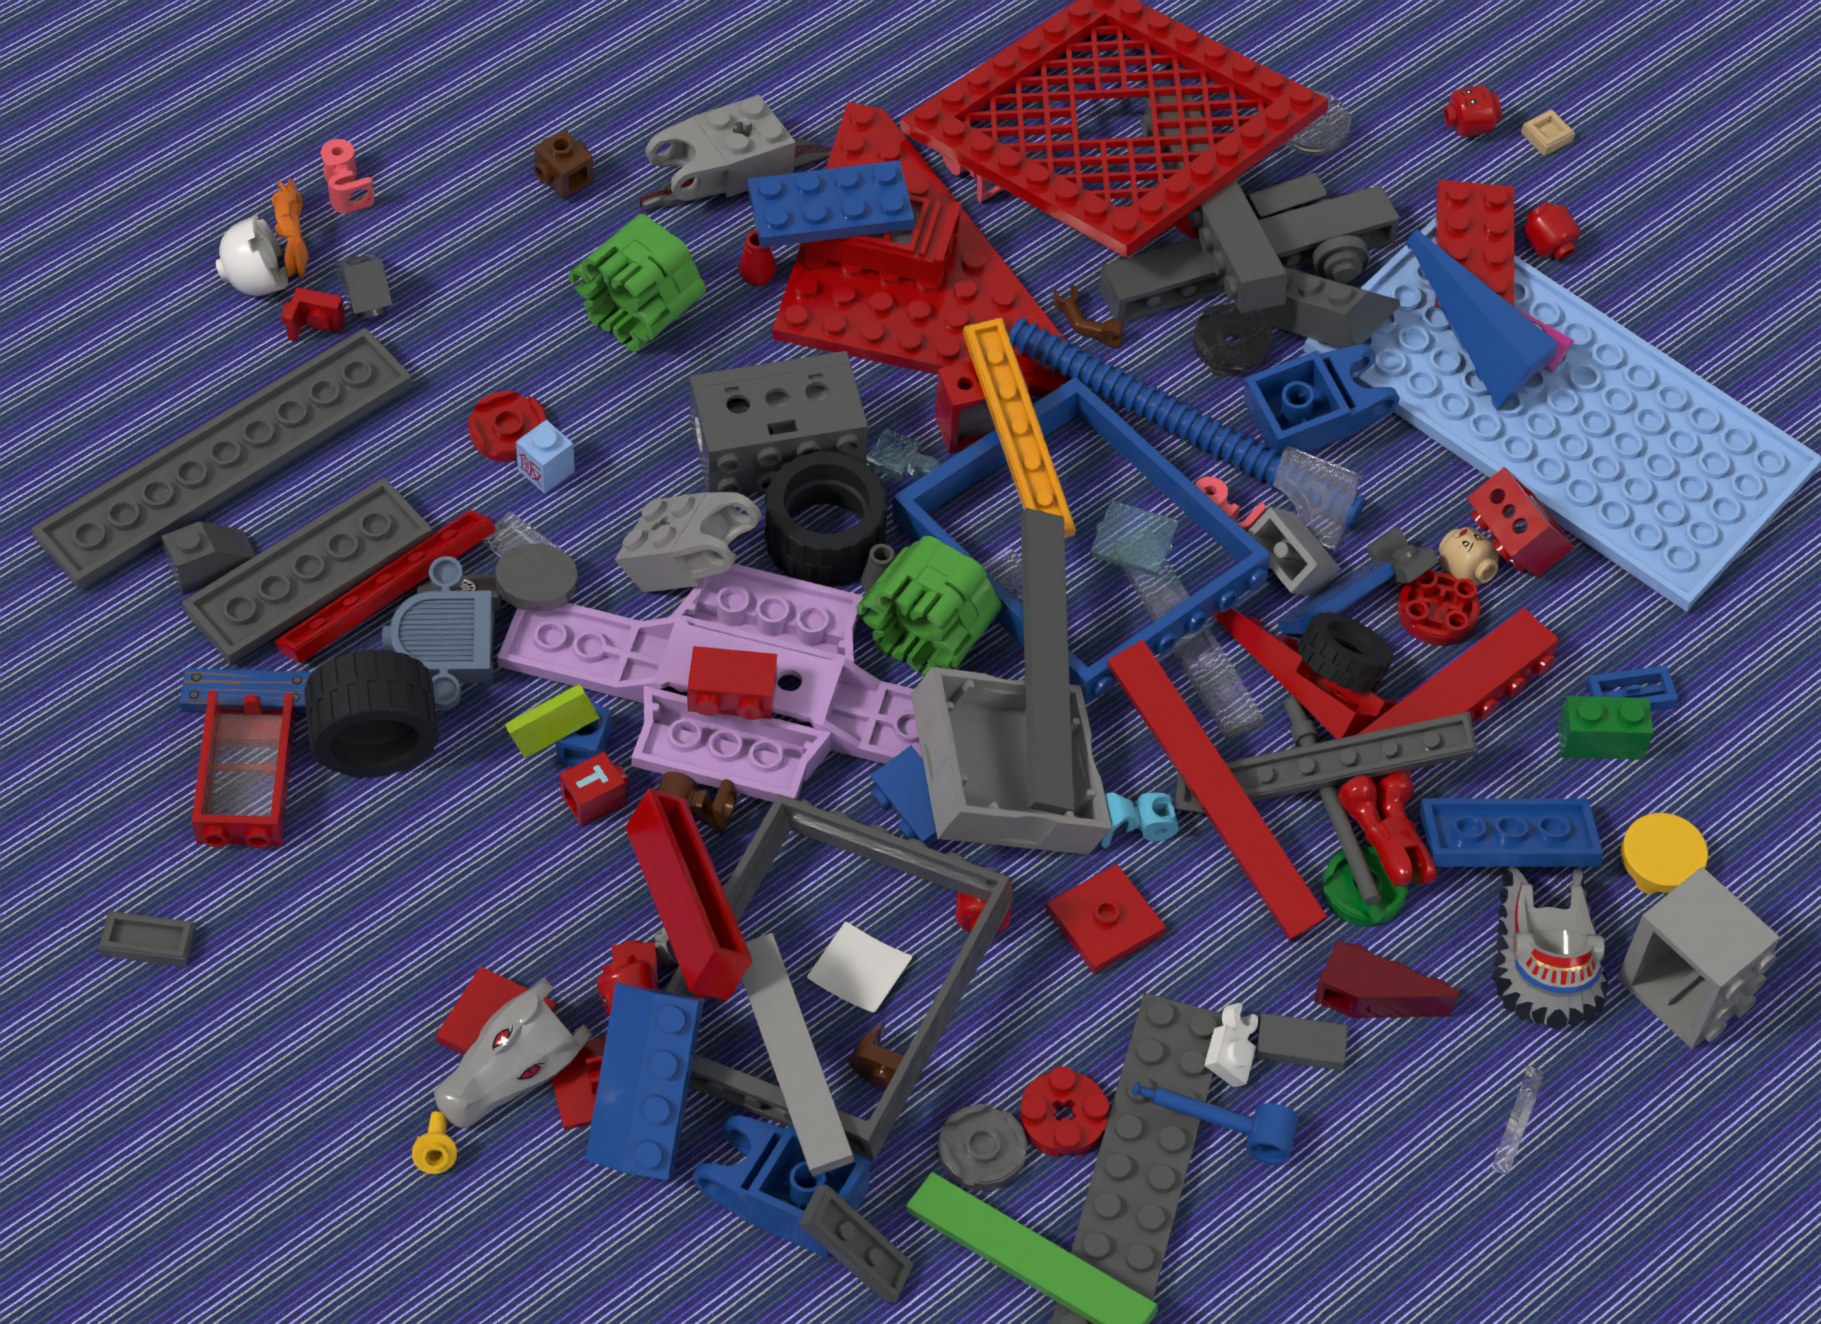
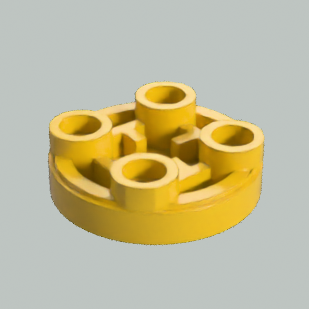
M1653 813L1637 819L1630 825L1621 845V857L1625 869L1636 881V886L1643 893H1670L1699 868L1706 867L1708 848L1700 831L1689 821L1673 814Z

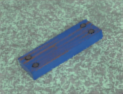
M1389 561L1367 562L1278 620L1277 624L1282 634L1303 635L1314 615L1317 616L1320 612H1333L1337 614L1393 577L1395 572Z
M185 668L180 700L181 710L206 712L208 691H217L220 709L244 710V696L253 694L260 697L263 710L283 711L285 693H293L297 715H307L304 688L306 687L307 679L311 676V672Z

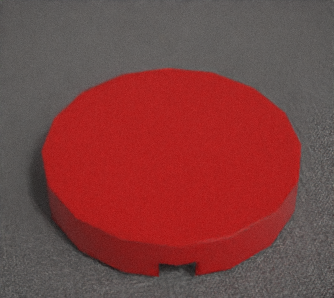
M510 390L492 393L480 399L474 406L471 417L469 416L468 431L471 443L480 454L491 460L501 462L517 461L516 441L547 420L546 412L541 404L529 395L526 398L519 396L517 391Z

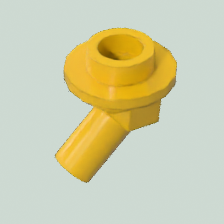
M438 1111L431 1113L428 1132L422 1136H417L412 1147L414 1164L421 1171L428 1174H439L447 1171L453 1166L457 1157L455 1142L445 1134L448 1119L442 1112Z

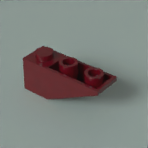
M1338 940L1319 979L1313 1001L1351 1018L1450 1017L1459 990L1450 987L1448 983L1441 979L1428 978L1416 973L1401 962L1388 961L1371 954L1361 945L1348 944Z

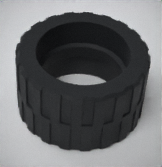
M815 451L810 454L794 457V460L786 462L772 476L765 495L766 549L769 556L773 558L774 564L779 569H782L787 576L827 587L845 585L852 580H858L862 577L871 548L877 544H885L888 496L886 489L883 487V481L867 463L861 462L852 455H845L836 451ZM830 504L851 511L861 521L848 530L823 534L801 527L791 517L806 507Z
M384 649L350 652L327 661L323 666H319L313 671V675L307 679L304 692L310 750L312 755L315 756V760L331 771L360 777L389 775L390 773L400 772L408 769V767L417 765L423 761V758L428 757L438 744L439 729L431 672L420 660L412 658L408 654Z

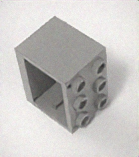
M1701 867L1642 915L1616 979L1693 1049L1704 1039L1712 1042L1726 1028V1020L1734 1014L1740 1018L1754 1005L1756 998L1753 994L1764 984L1766 977L1763 976V973L1776 960L1773 952L1780 937L1705 868Z

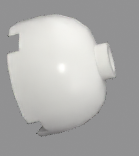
M253 216L231 226L221 240L219 246L220 259L216 260L217 271L224 282L229 280L236 290L245 295L263 296L286 289L288 284L286 267H282L279 270L277 256L282 255V252L267 222L264 219L258 220V216Z

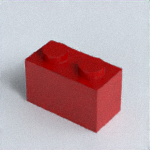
M693 646L687 687L688 711L698 712L705 716L721 714L740 716L748 720L759 718L772 719L777 680V654Z

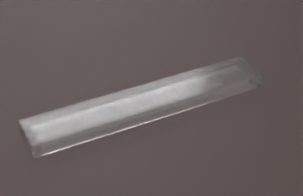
M1150 531L1114 543L1113 554L1154 621L1190 597ZM1205 624L1198 632H1189L1179 639L1171 650L1225 739L1262 725L1264 718L1208 625Z

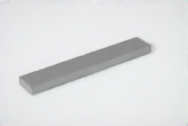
M770 933L747 941L745 943L753 961L742 977V981L811 1176L814 1177L853 1163L855 1160L774 935Z

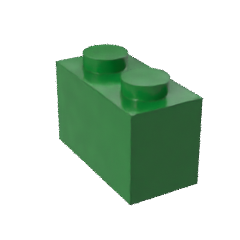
M1566 696L1557 722L1561 758L1644 760L1653 736L1649 698Z

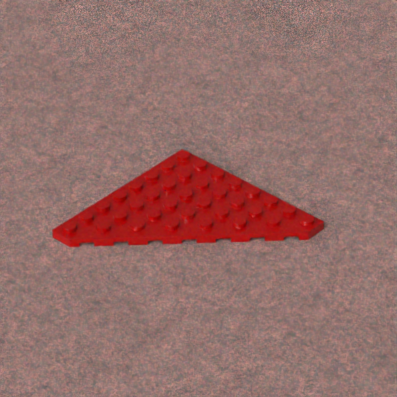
M847 102L826 169L900 160L908 194L933 201H941L946 204H951L952 201L957 202L884 109ZM962 207L958 234H953L950 257L945 256L941 286L806 255V243H801L772 329V339L834 353L847 351L848 356L938 375V369L954 363L972 361L963 336L964 326L1002 318L1009 336L1017 320L1025 317L1029 319L1028 324L1037 323L1040 330L1046 328L1050 330L1051 336L1057 334L1061 336L1060 341L1066 340ZM914 224V229L892 232L890 241L910 245L916 224ZM885 233L871 234L865 236L883 240ZM1017 348L1013 349L1028 383L1029 395L1044 398L1071 380L1072 377L1070 376L1063 378L1059 370L1054 373L1050 371L1049 365L1043 367L1039 365L1038 359L1031 361L1027 353L1022 356L1018 354Z

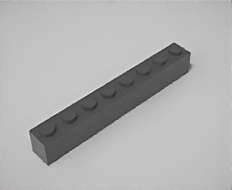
M1176 95L1156 96L1155 100L1156 103H1175ZM1182 95V102H1194L1191 95ZM1149 98L1145 99V114L1140 117L1144 137H1153ZM1184 111V119L1203 118L1200 111ZM1178 112L1157 113V119H1178ZM1206 127L1185 128L1186 135L1207 134ZM1179 128L1159 129V136L1180 135ZM1187 144L1188 152L1207 151L1209 149L1208 144ZM1181 145L1160 146L1161 153L1182 152ZM1163 162L1164 170L1182 169L1184 167L1183 162ZM1234 179L1187 214L1190 226L1197 228L1202 249L1209 251L1215 274H1221L1228 299H1234L1241 313L1286 304L1287 273L1237 180Z
M1381 185L1368 189H1358L1337 198L1324 199L1316 204L1299 209H1289L1284 213L1258 219L1282 266L1303 270L1314 266L1312 256L1315 249L1326 240L1337 236L1350 235L1359 237L1366 242L1368 250L1394 243L1400 217ZM1199 238L1185 239L1178 244L1168 247L1151 249L1143 254L1126 259L1113 260L1109 264L1102 265L1099 292L1113 318L1121 322L1225 292L1224 280L1221 274H1215L1209 251L1202 249Z

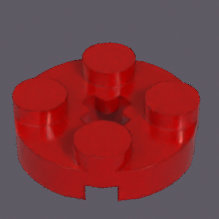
M1056 1067L1050 1073L1037 1077L1024 1091L1020 1109L1021 1126L1024 1129L1028 1142L1044 1154L1059 1157L1060 1153H1074V1156L1083 1155L1097 1146L1104 1136L1109 1102L1101 1088L1087 1076L1074 1072L1068 1067ZM1059 1106L1069 1107L1072 1109V1115L1075 1118L1070 1120L1064 1117L1059 1121L1055 1118L1057 1111L1055 1108Z

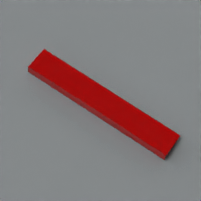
M472 510L467 511L278 638L275 643L280 653L301 664L429 577V568L434 560L443 556L457 558L497 531L492 519Z

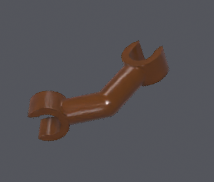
M1070 285L1071 298L1068 299L1061 298L1057 290L1054 289V307L1058 311L1065 313L1072 329L1076 333L1099 338L1103 344L1112 348L1120 347L1124 336L1121 334L1124 323L1115 319L1106 320L1104 323L1087 320L1078 306L1079 292L1074 285Z

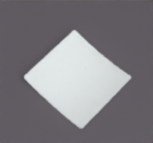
M844 922L807 978L839 998L875 1013L913 956L884 944L850 923Z

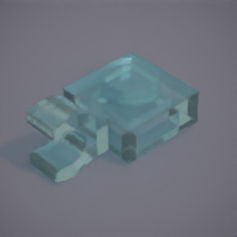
M887 428L867 455V464L901 481L907 473L911 474L917 481L940 465L937 459L921 454V443Z

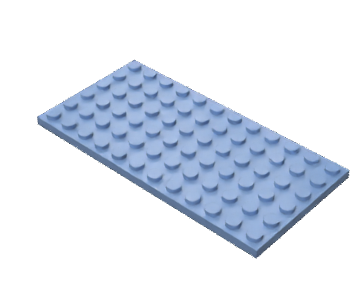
M1436 217L1420 231L1434 243ZM1405 245L1361 287L1364 290L1399 299L1401 306L1362 343L1372 347L1375 352V362L1353 381L1364 388H1394L1400 398L1398 405L1393 410L1394 413L1489 478L1494 476L1503 467L1507 468L1533 491L1558 525L1686 612L1821 467V456L1515 255L1514 307L1568 336L1574 342L1553 374L1543 368L1526 382L1525 389L1498 411L1493 407L1491 396L1483 381L1478 379L1472 360L1466 349H1462L1441 308L1434 307L1435 292L1429 281L1425 280L1422 275L1421 266L1412 249H1408L1407 245ZM1308 338L1305 341L1303 351L1311 353L1317 350L1321 354L1341 349V347Z

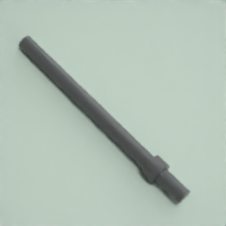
M1295 697L1286 699L1284 707L1292 724L1290 732L1295 745L1302 747L1316 744L1319 740L1318 732L1313 721L1307 719L1302 704ZM1334 785L1319 788V793L1364 904L1366 906H1373L1380 902L1381 897L1345 809L1338 799L1336 787Z

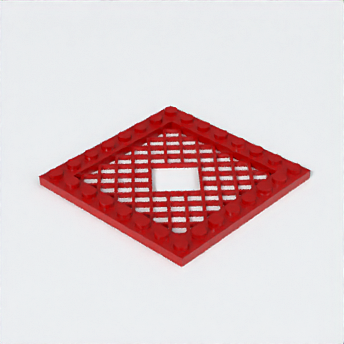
M1076 0L901 118L900 126L901 132L1127 258L1328 111V99L1137 0ZM1117 34V41L1097 42L1096 35ZM1123 35L1129 37L1132 40L1123 41ZM1091 36V42H1082ZM1144 49L1145 55L1124 56V50ZM1150 49L1161 55H1151ZM1118 50L1119 57L1098 58V51ZM1092 51L1093 58L1072 59V52ZM1066 53V59L1056 60L1058 57ZM1172 63L1173 70L1152 71V64ZM1178 64H1180V65H1182V66H1184V67H1186V68H1188V69L1179 70ZM1126 65H1146L1147 71L1126 72ZM1120 66V73H1100L1099 67ZM1093 67L1094 74L1073 75V68ZM1067 68L1068 75L1047 76L1046 69ZM1041 70V76L1031 77ZM1200 78L1201 85L1181 86L1180 79ZM1174 79L1175 86L1154 87L1153 80ZM1207 79L1217 84L1207 85ZM1127 81H1148V87L1128 88ZM1121 82L1122 89L1101 90V83ZM1095 83V90L1075 91L1074 84ZM1068 84L1069 91L1048 92V85ZM1021 86H1042V92L1022 93ZM1016 87V94H1006ZM1229 93L1230 100L1209 101L1208 94ZM1235 93L1245 99L1236 100ZM1202 94L1203 101L1182 102V95ZM1176 95L1175 103H1156L1155 96ZM1149 97L1153 137L1078 140L1075 100ZM1070 100V107L1049 108V101ZM1043 102L1044 109L1023 110L1022 103ZM1017 103V110L996 111V104ZM988 105H990L991 111L979 112ZM1258 108V114L1238 116L1237 109ZM1231 109L1232 116L1211 117L1210 110ZM1204 110L1205 118L1184 119V111ZM1178 112V119L1158 120L1157 113ZM1071 117V124L1050 125V118ZM1044 118L1045 125L1024 126L1023 119ZM1018 119V126L997 127V120ZM991 120V128H973L970 126V121ZM1233 126L1234 131L1232 133L1213 134L1212 127ZM1206 127L1207 134L1186 135L1185 128ZM1179 128L1180 135L1159 136V129ZM1072 133L1073 137L1071 141L1051 140V134ZM1024 135H1046V142L1025 143ZM1019 136V143L1002 144L998 142L997 137ZM1187 144H1208L1209 149L1207 151L1188 152ZM1181 145L1182 152L1161 153L1160 146ZM1154 146L1155 153L1134 154L1133 147ZM1127 147L1128 155L1107 156L1106 148ZM1100 149L1101 156L1080 157L1079 150ZM1074 150V157L1053 158L1052 151ZM1047 151L1046 159H1029L1025 155V152ZM1162 162H1183L1184 167L1182 169L1163 170ZM1156 163L1157 170L1136 171L1135 164ZM1129 164L1130 172L1108 173V165ZM1102 165V173L1081 174V166ZM1075 167V174L1058 175L1054 173V168ZM1158 180V186L1155 188H1137V181ZM1131 181V189L1110 190L1109 182ZM1103 182L1104 190L1087 191L1082 188V183ZM1132 198L1133 202L1131 206L1116 207L1111 204V199Z

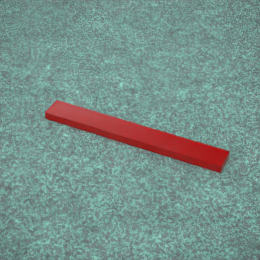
M1141 640L1108 659L1107 666L1289 942L1326 921L1327 915L1145 641Z

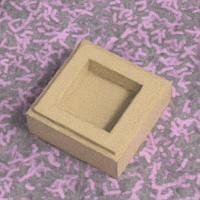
M1552 109L1524 123L1521 133L1543 156L1573 142L1575 132Z

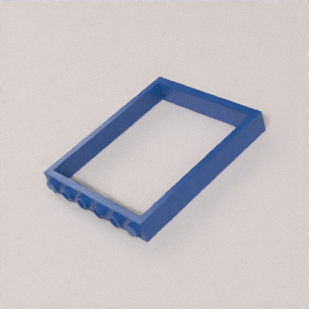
M1074 377L1033 404L1043 436H1047L1079 415L1239 562L1090 667L1082 663L1068 649L1069 684L1081 686L1086 705L1096 697L1100 698L1104 693L1106 695L1109 694L1115 684L1118 683L1107 666L1108 659L1141 640L1145 641L1154 657L1158 654L1164 655L1168 653L1179 639L1189 632H1198L1209 618L1219 611L1226 612L1236 603L1239 597L1249 590L1256 591L1262 582H1266L1269 575L1268 568L1271 554L1077 377ZM996 429L893 496V522L914 542L919 541L923 536H932L945 545L961 552L963 555L973 558L928 514L1007 462ZM985 570L996 596L1002 603V610L995 620L1024 647L1023 605Z

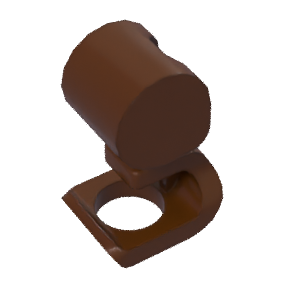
M679 772L665 773L657 788V791L685 798L691 813L697 814L699 820L709 825L717 834H722L726 831L738 800L734 783L728 779H724L721 782L714 802L711 801L707 790L698 791V785L695 780Z

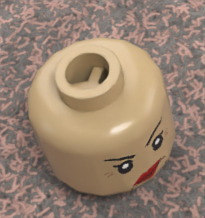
M1463 527L1450 531L1442 539L1439 546V562L1441 568L1447 573L1452 574L1455 578L1470 579L1478 585L1490 581L1497 573L1499 552L1493 546V542L1473 527Z

